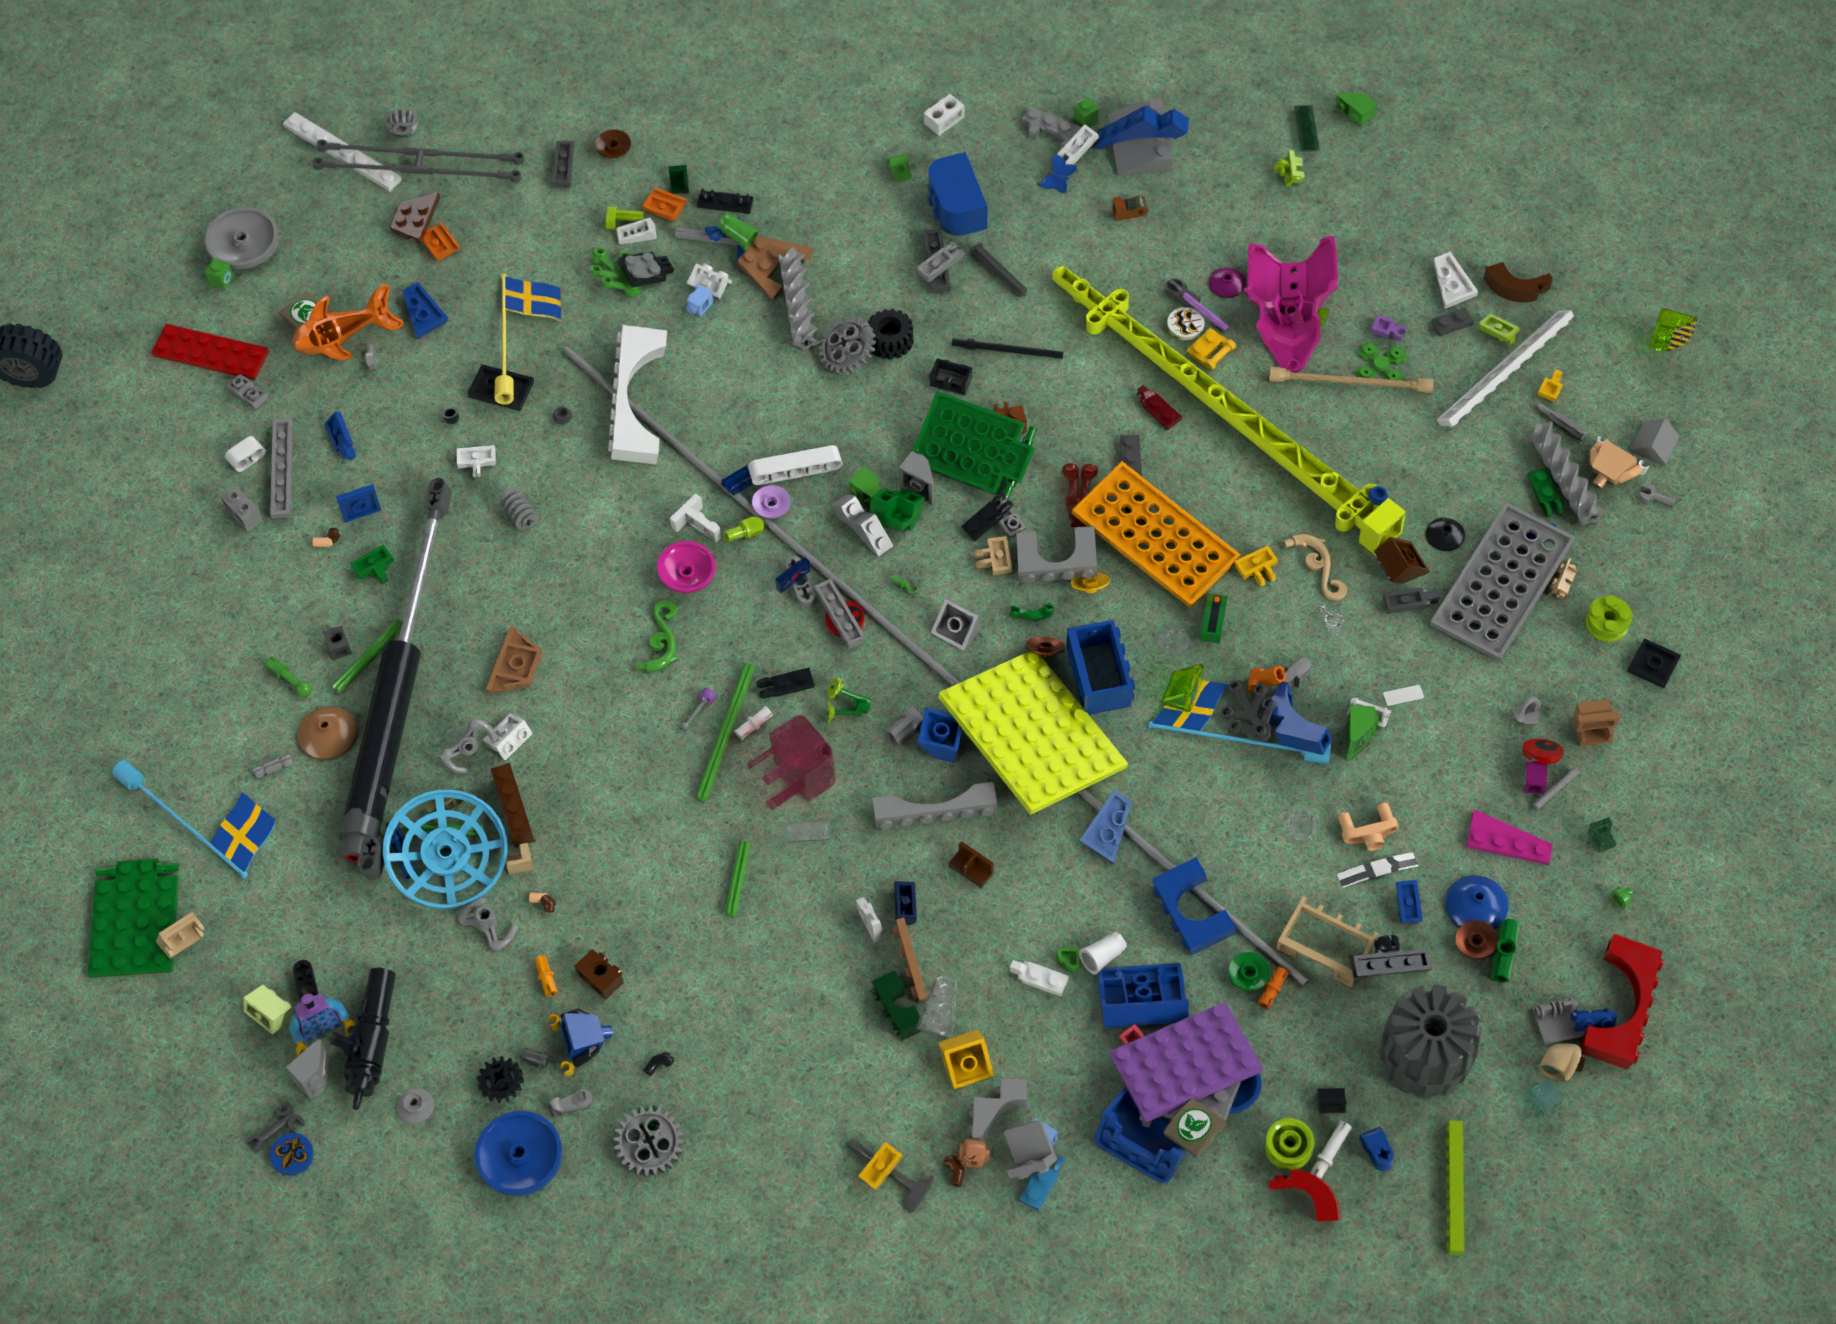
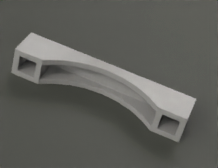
M994 782L973 784L960 796L938 804H915L901 800L893 795L872 798L876 828L889 829L897 825L906 827L920 822L929 824L935 820L950 821L958 817L967 819L973 817V815L981 814L989 816L997 812Z

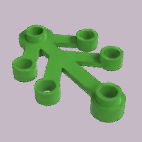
M598 247L593 250L592 261L596 264H604L610 270H602L599 265L591 266L590 274L592 276L603 277L601 283L603 287L622 289L629 297H637L641 293L642 286L632 288L622 269H618L607 258V253L603 248ZM622 252L620 257L630 256V254ZM613 279L620 280L621 282H615Z

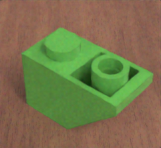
M1355 93L1337 94L1335 104L1337 109L1346 114L1352 122L1357 123L1360 127L1376 116L1377 103L1367 95Z
M863 467L849 480V492L851 495L864 501L868 508H870L872 496L879 492V481L877 475Z

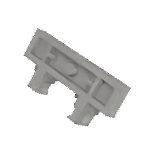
M1029 107L1022 118V123L1030 128L1029 138L1035 140V136L1040 131L1049 133L1064 140L1060 144V150L1082 128L1033 107Z

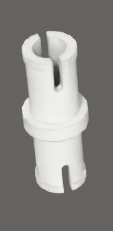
M764 706L753 717L749 716L747 718L748 721L734 730V732L743 741L754 730H759L760 725L772 717L773 714L768 707Z

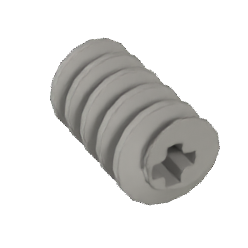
M518 488L507 490L500 498V505L508 513V516L519 530L529 529L539 521V516L535 514L534 509H531V505Z

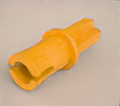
M545 955L538 956L534 960L539 973L538 980L542 983L545 997H551L552 992L554 995L558 994L553 979L554 972L550 970L547 957Z

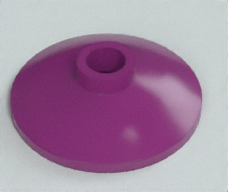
M1220 268L1214 271L1209 278L1211 291L1223 298L1238 296L1243 292L1246 285L1242 273L1233 268Z

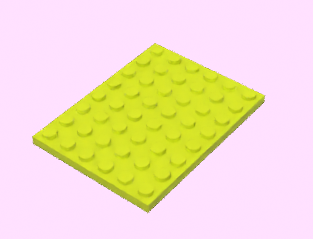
M1034 652L1024 653L947 688L938 694V698L1030 815L1126 769L1128 766L1127 761L1089 714L1084 711V708L1042 656Z

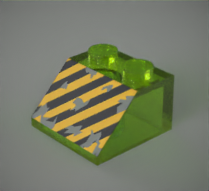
M1661 307L1649 347L1668 352L1690 343L1698 317Z

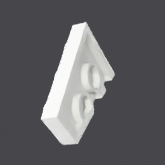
M1451 252L1434 258L1433 263L1445 309L1477 296V289Z

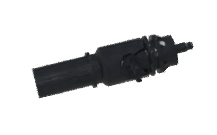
M372 968L369 971L364 1000H362L361 1010L357 1017L359 1023L354 1025L352 1035L346 1037L332 1032L331 1037L328 1039L331 1045L343 1049L344 1054L348 1056L344 1073L347 1082L345 1091L354 1095L352 1107L354 1110L359 1109L362 1097L373 1095L374 1087L379 1083L380 1075H382L389 1036L386 1026L390 1022L388 1013L396 978L395 972L385 968Z

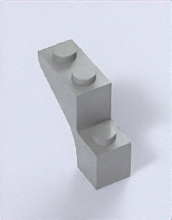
M845 494L831 505L839 520L851 526L876 556L879 557L893 547L876 514L865 512L856 496Z
M1001 1078V1086L996 1088V1098L974 1097V1105H970L969 1118H973V1125L968 1127V1138L984 1141L1003 1112L1011 1108L1026 1107L1027 1080Z

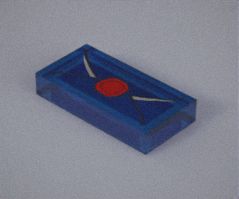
M803 557L775 579L776 590L781 594L810 572V561Z

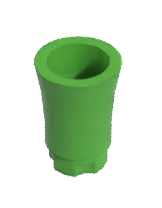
M725 213L718 223V228L738 243L745 251L756 240L760 229L728 213Z

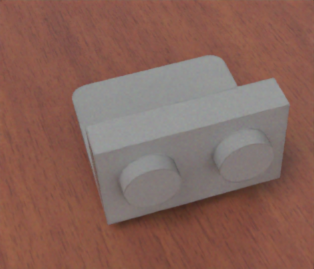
M1037 1120L1008 1128L1004 1132L1015 1160V1164L1007 1170L1010 1179L1015 1177L1024 1179L1034 1172L1043 1174L1049 1171V1167L1057 1160L1042 1121Z

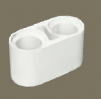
M250 436L229 449L225 454V459L237 472H242L265 455L266 450L254 437Z

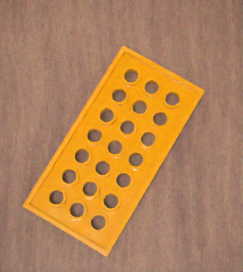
M1123 461L1072 509L1071 514L1086 526H1094L1096 534L1189 608L1241 556V554ZM1127 484L1129 488L1127 490H1123L1119 487V485ZM1140 495L1144 500L1136 501L1134 496ZM1114 496L1117 500L1110 502L1106 497ZM1127 507L1131 510V513L1125 514L1121 509ZM1155 507L1158 509V512L1151 513L1148 508ZM1101 508L1104 513L1097 514L1094 512V509ZM1143 519L1146 524L1138 525L1136 520ZM1171 519L1173 524L1167 525L1163 520ZM1116 520L1119 525L1112 526L1109 524V521ZM1184 530L1188 533V536L1182 537L1178 534V531ZM1129 531L1133 533L1134 536L1132 538H1127L1124 536L1123 533ZM1158 531L1161 536L1154 537L1151 535V532ZM1200 542L1203 547L1200 549L1195 548L1193 543ZM1145 543L1149 548L1142 550L1138 545ZM1173 543L1176 548L1169 549L1166 547V544ZM1186 554L1190 556L1191 560L1184 561L1181 559V555ZM1215 554L1218 559L1211 560L1208 555ZM1160 555L1164 560L1158 562L1154 560L1153 556ZM1175 567L1179 572L1173 574L1169 572L1168 568ZM1196 567H1204L1206 572L1199 573L1196 571ZM1190 579L1194 584L1186 585L1183 580Z

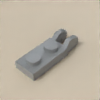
M954 242L950 243L916 268V273L929 283L963 258L965 251L959 249L952 254L956 250L957 244Z

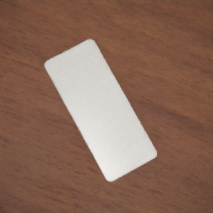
M1420 685L1383 692L1388 706L1424 698Z

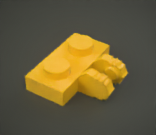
M1269 546L1234 561V566L1242 578L1246 579L1254 575L1260 587L1265 585V580L1260 573L1261 571L1265 572L1271 582L1276 580L1271 567L1278 564V559Z

